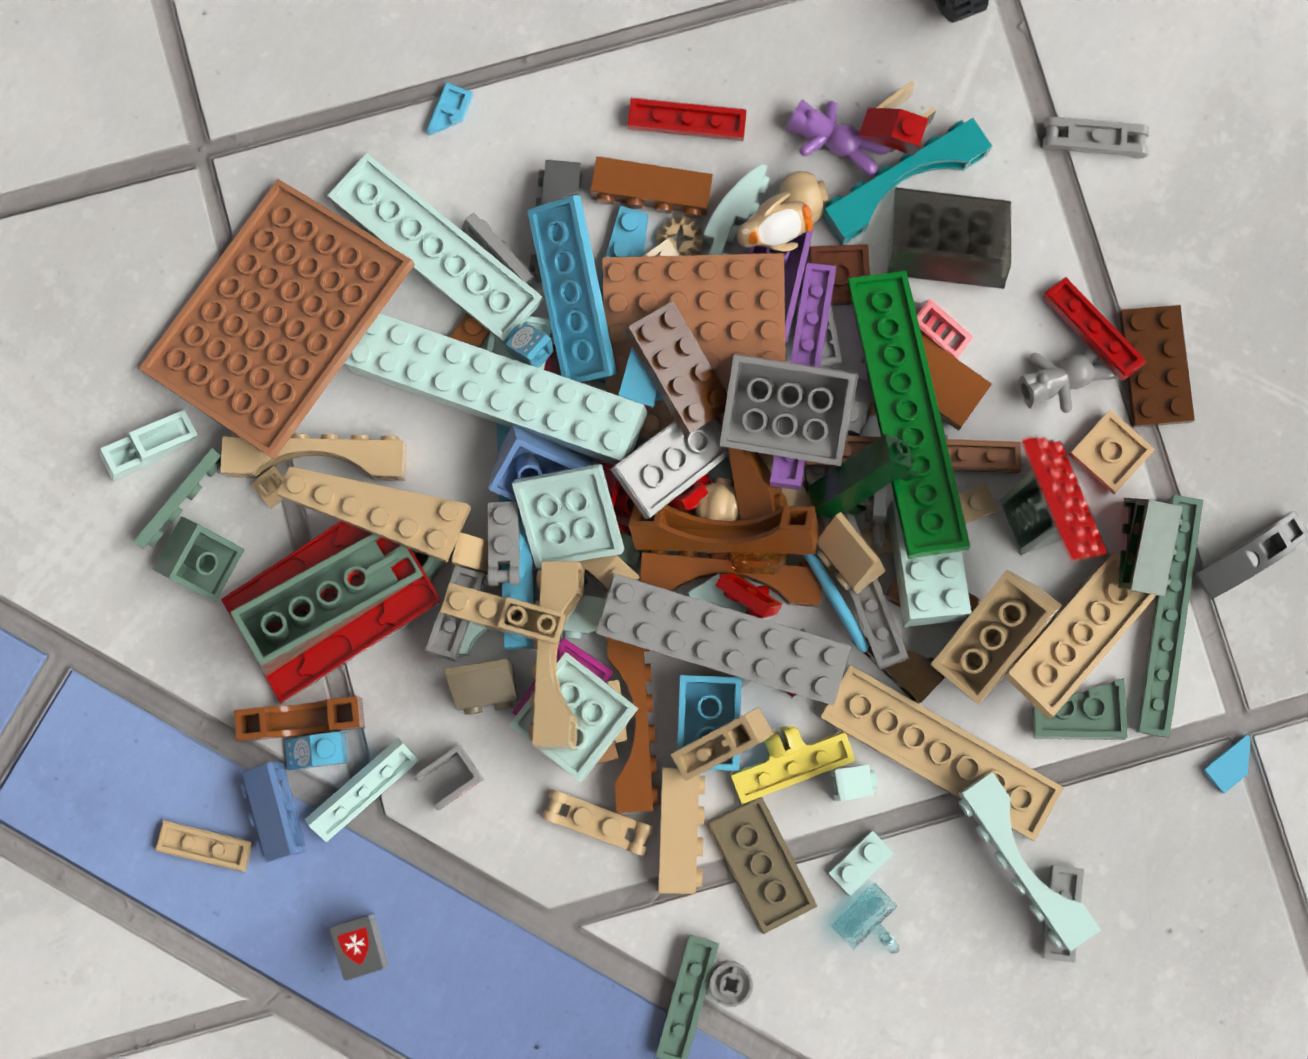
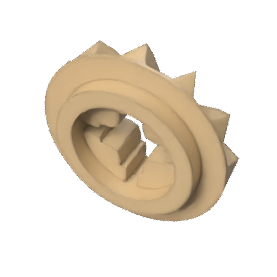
M684 216L679 218L670 217L668 221L661 224L656 235L657 245L669 239L679 256L698 255L702 249V230L696 225L694 220L686 219ZM682 229L683 236L688 241H683L680 250H677L676 241L671 238L676 237L679 230Z

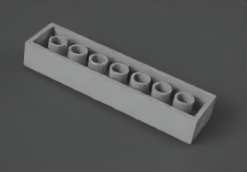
M614 573L595 631L596 634L833 706L852 647Z

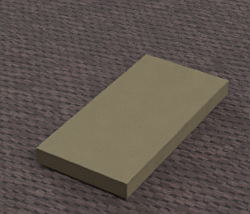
M763 797L751 800L707 823L762 934L818 907Z

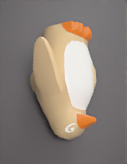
M783 192L768 199L755 214L738 228V242L742 247L764 246L771 250L783 252L797 248L798 243L788 241L804 232L813 230L812 214L809 206L802 201L780 204L790 196L789 192Z

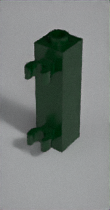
M884 434L844 461L841 466H837L809 485L811 505L815 507L816 514L833 519L840 512L842 514L849 512L852 515H858L866 510L865 506L860 505L861 502L900 477L904 481H910L916 477L918 473L911 470L913 469L912 463L915 462V459L910 456V448L907 442Z

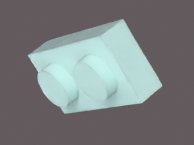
M871 831L828 874L851 896L894 853L874 831Z

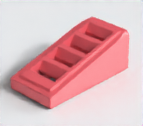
M931 299L923 301L917 307L916 314L921 334L957 359L973 336ZM926 313L931 315L925 323L921 321ZM938 320L940 324L932 331L930 328ZM947 327L950 331L942 340L939 336ZM955 335H958L960 338L953 347H950L948 344Z

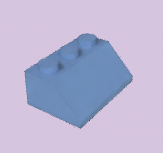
M512 425L499 448L488 490L517 501L512 486L516 479L592 466L594 464L590 458Z
M272 761L243 772L244 780L240 782L244 797H249L252 809L248 811L252 827H257L260 839L256 840V845L260 857H265L267 863L306 852L307 848L284 763Z

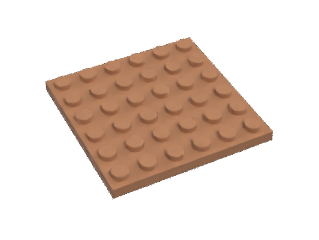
M784 253L602 258L604 312L617 369V375L606 377V392L619 395L632 348L623 329L672 301L677 306L727 394L734 354L786 361ZM664 400L662 402L657 401L654 407L644 405L648 414L638 438H651L675 420ZM724 413L716 417L721 426H723Z

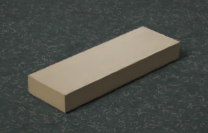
M163 820L155 851L246 872L254 841Z

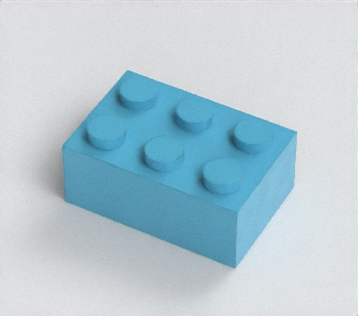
M680 675L677 750L741 716L742 678ZM739 754L709 770L739 771Z

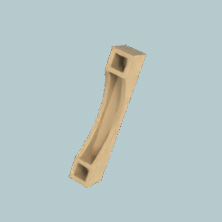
M231 433V437H222L220 473L226 477L257 478L268 469L287 460L306 456H324L349 462L364 470L375 480L405 481L407 446L403 440H399L398 436L393 435L381 436V440H369L367 435H351V439H339V435L323 434L321 439H310L308 434L296 433L291 436L274 460L235 433Z
M542 561V569L537 573L540 601H536L535 605L567 614L566 623L574 608L583 599L585 568L578 561ZM533 640L534 648L537 649V661H534L532 664V677L536 682L535 692H532L530 696L531 710H534L533 723L529 724V740L532 741V746L540 750H576L578 719L568 707L561 692L557 675L558 645Z

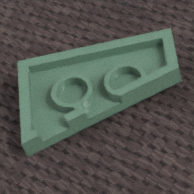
M1124 678L1072 695L1055 716L1047 719L1034 706L1032 708L1033 738L1127 739Z

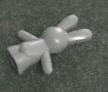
M1090 347L1080 355H1072L1065 358L1059 367H1056L1039 353H1033L1030 356V362L1038 367L1040 371L1022 375L1018 379L1017 390L1024 403L1030 409L1034 408L1038 403L1051 399L1058 394L1061 411L1069 413L1072 410L1070 389L1083 388L1091 381L1117 379L1118 377L1106 364L1092 365L1100 360V358Z

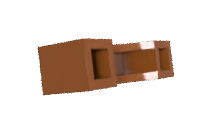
M359 696L326 699L297 705L234 710L236 741L240 742L365 728L363 701Z

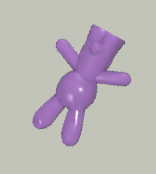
M801 100L786 127V132L801 134L805 139L809 140L800 147V154L806 157L826 144L832 154L839 157H847L863 173L868 176H874L878 170L877 164L861 149L878 155H885L890 148L858 137L859 131L850 124L840 123L836 125L838 105L835 101L827 103L826 115H824L806 101Z

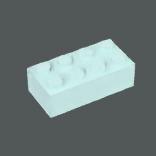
M892 500L886 510L904 627L964 621L971 614L962 551L908 559L895 500Z

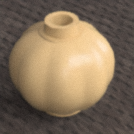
M796 171L784 177L779 185L778 194L783 192H789L790 194L780 204L802 201L810 208L813 224L821 218L824 213L823 204L829 202L823 180L816 181L815 175L810 172Z
M716 477V483L705 485L709 494L700 500L697 507L692 509L694 516L723 521L740 520L736 491L733 486L734 480Z

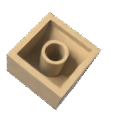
M841 512L838 513L819 536L817 545L820 550L816 554L827 567L833 564L839 572L835 577L846 591L852 588L858 594L886 571L878 556Z

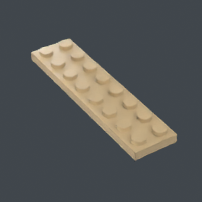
M852 665L848 666L842 677L834 706L827 704L820 716V719L841 731H845L846 734L959 799L961 798L957 794L986 773L993 772L1011 798V829L1032 841L1036 840L1064 789L1061 785Z

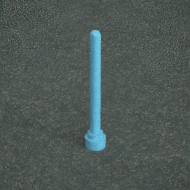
M816 552L815 555L803 554L857 649L860 652H866L869 649V643Z

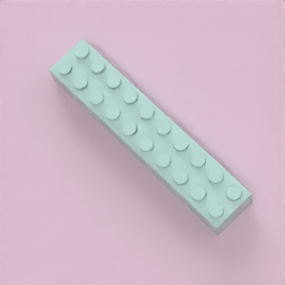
M381 313L344 362L346 367L353 373L509 428L512 425L518 426L560 446L611 464L619 463L633 452L648 414L645 406L641 403Z

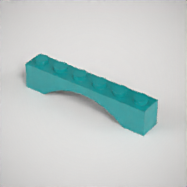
M974 118L965 123L963 120L956 122L948 129L949 133L942 137H939V135L933 136L924 143V148L916 152L914 156L903 155L899 159L900 163L892 168L890 165L883 167L875 174L876 178L868 183L863 180L850 189L851 193L842 198L839 195L831 199L825 205L827 208H825L823 219L839 243L844 245L864 233L880 201L902 181L932 170L952 169L964 171L988 156L992 145Z

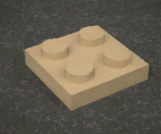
M1110 409L1069 455L1112 494H1115L1153 453L1155 448Z

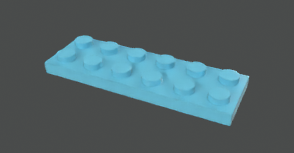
M574 195L527 209L561 375L580 383L617 375L581 196Z

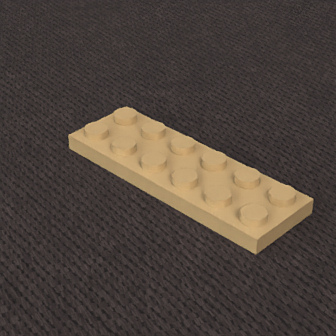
M1115 552L1108 555L1004 674V677L1047 719L1055 716L1156 597L1153 594L1118 588L1120 556Z

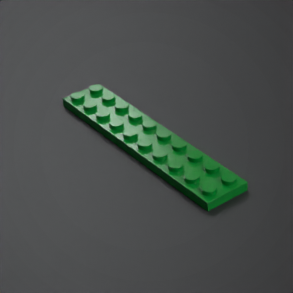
M907 271L848 278V291L880 435L888 434L906 441L910 448V456L915 459V462L912 463L913 469L911 470L918 473L910 481H904L899 477L891 482L907 558L967 551L971 545Z

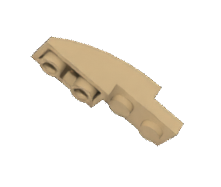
M449 583L440 611L444 615L472 622L474 625L556 645L559 643L567 617L565 613L508 597L502 598L453 583Z

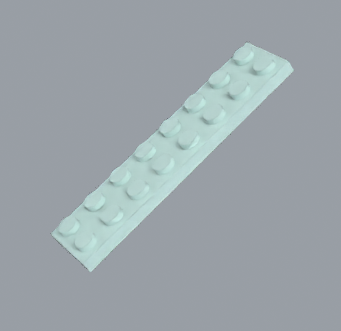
M368 153L358 161L327 195L334 204L374 237L412 259L415 263L413 267L415 271L504 344L507 342L505 339L509 332L515 326L520 328L544 301L539 293Z

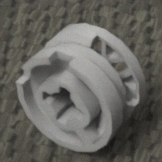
M725 961L713 969L709 980V987L712 996L718 1003L726 1007H735L749 999L753 990V981L749 971L742 964L736 961Z

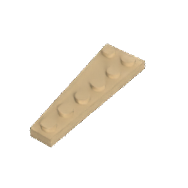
M289 466L277 492V495L283 499L446 563L471 509L469 504L291 466Z

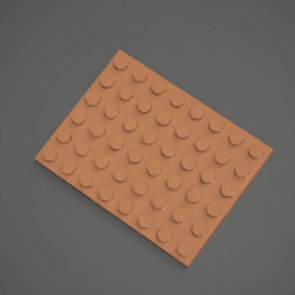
M277 179L139 369L275 460L414 267L415 263L409 257L280 179Z

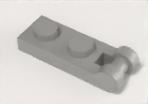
M517 501L488 503L489 586H498L499 583L510 582V585H520V534ZM499 564H510V570H499Z

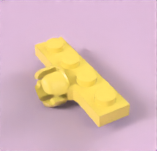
M785 726L781 727V731L786 744H782L779 734L773 730V735L764 740L768 751V758L757 764L730 773L741 804L856 761L846 732L841 731L815 742L805 744L796 727Z

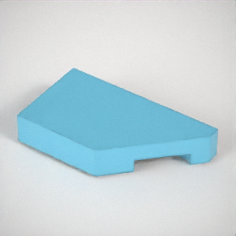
M445 82L426 129L427 134L433 135L463 122L474 96L473 92Z
M1248 735L1241 737L1202 769L1221 794L1226 793L1248 775L1251 740Z

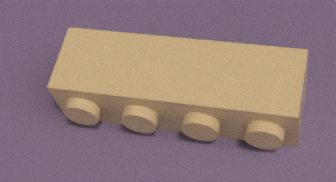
M662 768L658 893L696 894V887H702V869H697V856H703V838L698 837V825H704V807L698 806L699 794H705V776L697 775L685 782L678 768Z

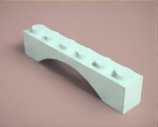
M993 772L986 773L957 793L962 799L958 802L959 806L968 817L973 816L979 824L976 827L978 834L985 843H992L997 851L994 853L997 862L1004 870L1009 868L1015 877L1011 880L1013 885L1022 896L1026 894L1033 904L1029 906L1030 910L1039 922L1043 920L1046 922L1051 930L1047 934L1058 949L1063 947V949L1071 952L1101 931L1083 903L1067 899L1052 891L1025 864L1012 834L1010 821L1011 798Z

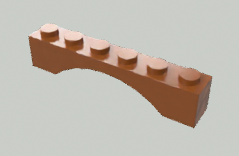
M634 503L629 522L635 549L815 555L819 535L815 507L783 506L775 512L762 517L748 520L723 521L693 516L676 510L667 504L650 518L645 519Z
M667 550L642 552L640 582L669 591H675L679 587L697 579L712 577L717 574L735 573L744 579L768 587L769 590L776 593L788 605L819 608L821 605L822 586L808 562H799V566H789L786 560L769 559V564L757 563V558L740 556L739 561L727 560V555L709 554V558L697 557L696 552L679 551L678 556L666 555Z
M606 637L608 661L625 682L633 705L639 708L635 713V738L631 754L623 771L615 781L616 813L653 811V805L659 804L658 786H652L651 774L657 773L656 755H650L649 743H655L654 724L648 725V712L654 711L653 694H646V682H652L651 663L645 664L644 652L650 650Z

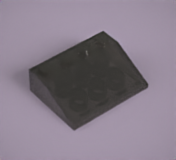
M895 187L887 253V273L907 271V275L910 278L1004 289L1012 264L1011 201Z

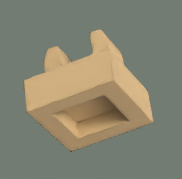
M275 466L251 484L271 509L283 500V498L277 495L284 476Z

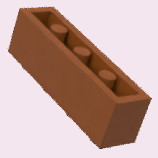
M596 156L591 197L596 198V202L606 205H612L616 201L625 203L626 207L632 209H642L643 206L654 207V211L670 214L674 210L683 212V215L686 217L700 218L701 215H707L713 174Z

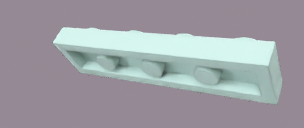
M398 737L312 812L305 821L312 830L327 842L420 760Z

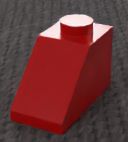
M868 108L858 137L914 156L921 144L929 119L903 109Z

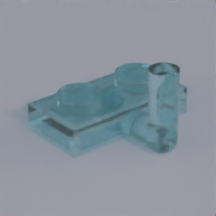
M875 882L830 925L853 950L872 932L890 953L895 954L899 951L900 947L897 941L880 924L898 906Z

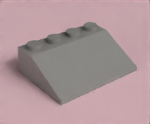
M734 354L719 446L841 466L859 373Z

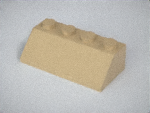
M1006 570L930 665L977 704H980L989 696L1003 679L1004 674L1025 652L1062 605L1037 585Z

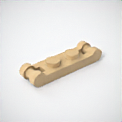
M551 789L548 796L551 800L547 810L544 809L542 812V819L641 856L645 855L647 849L645 843L648 835L651 836L653 833V826ZM562 803L571 806L567 817L558 814ZM628 827L637 830L633 842L624 839Z

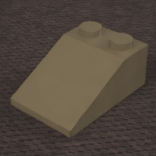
M508 659L445 669V675L455 707L459 711L464 710L465 715L482 713V707L494 705L495 710L512 708V702L519 701L514 665Z

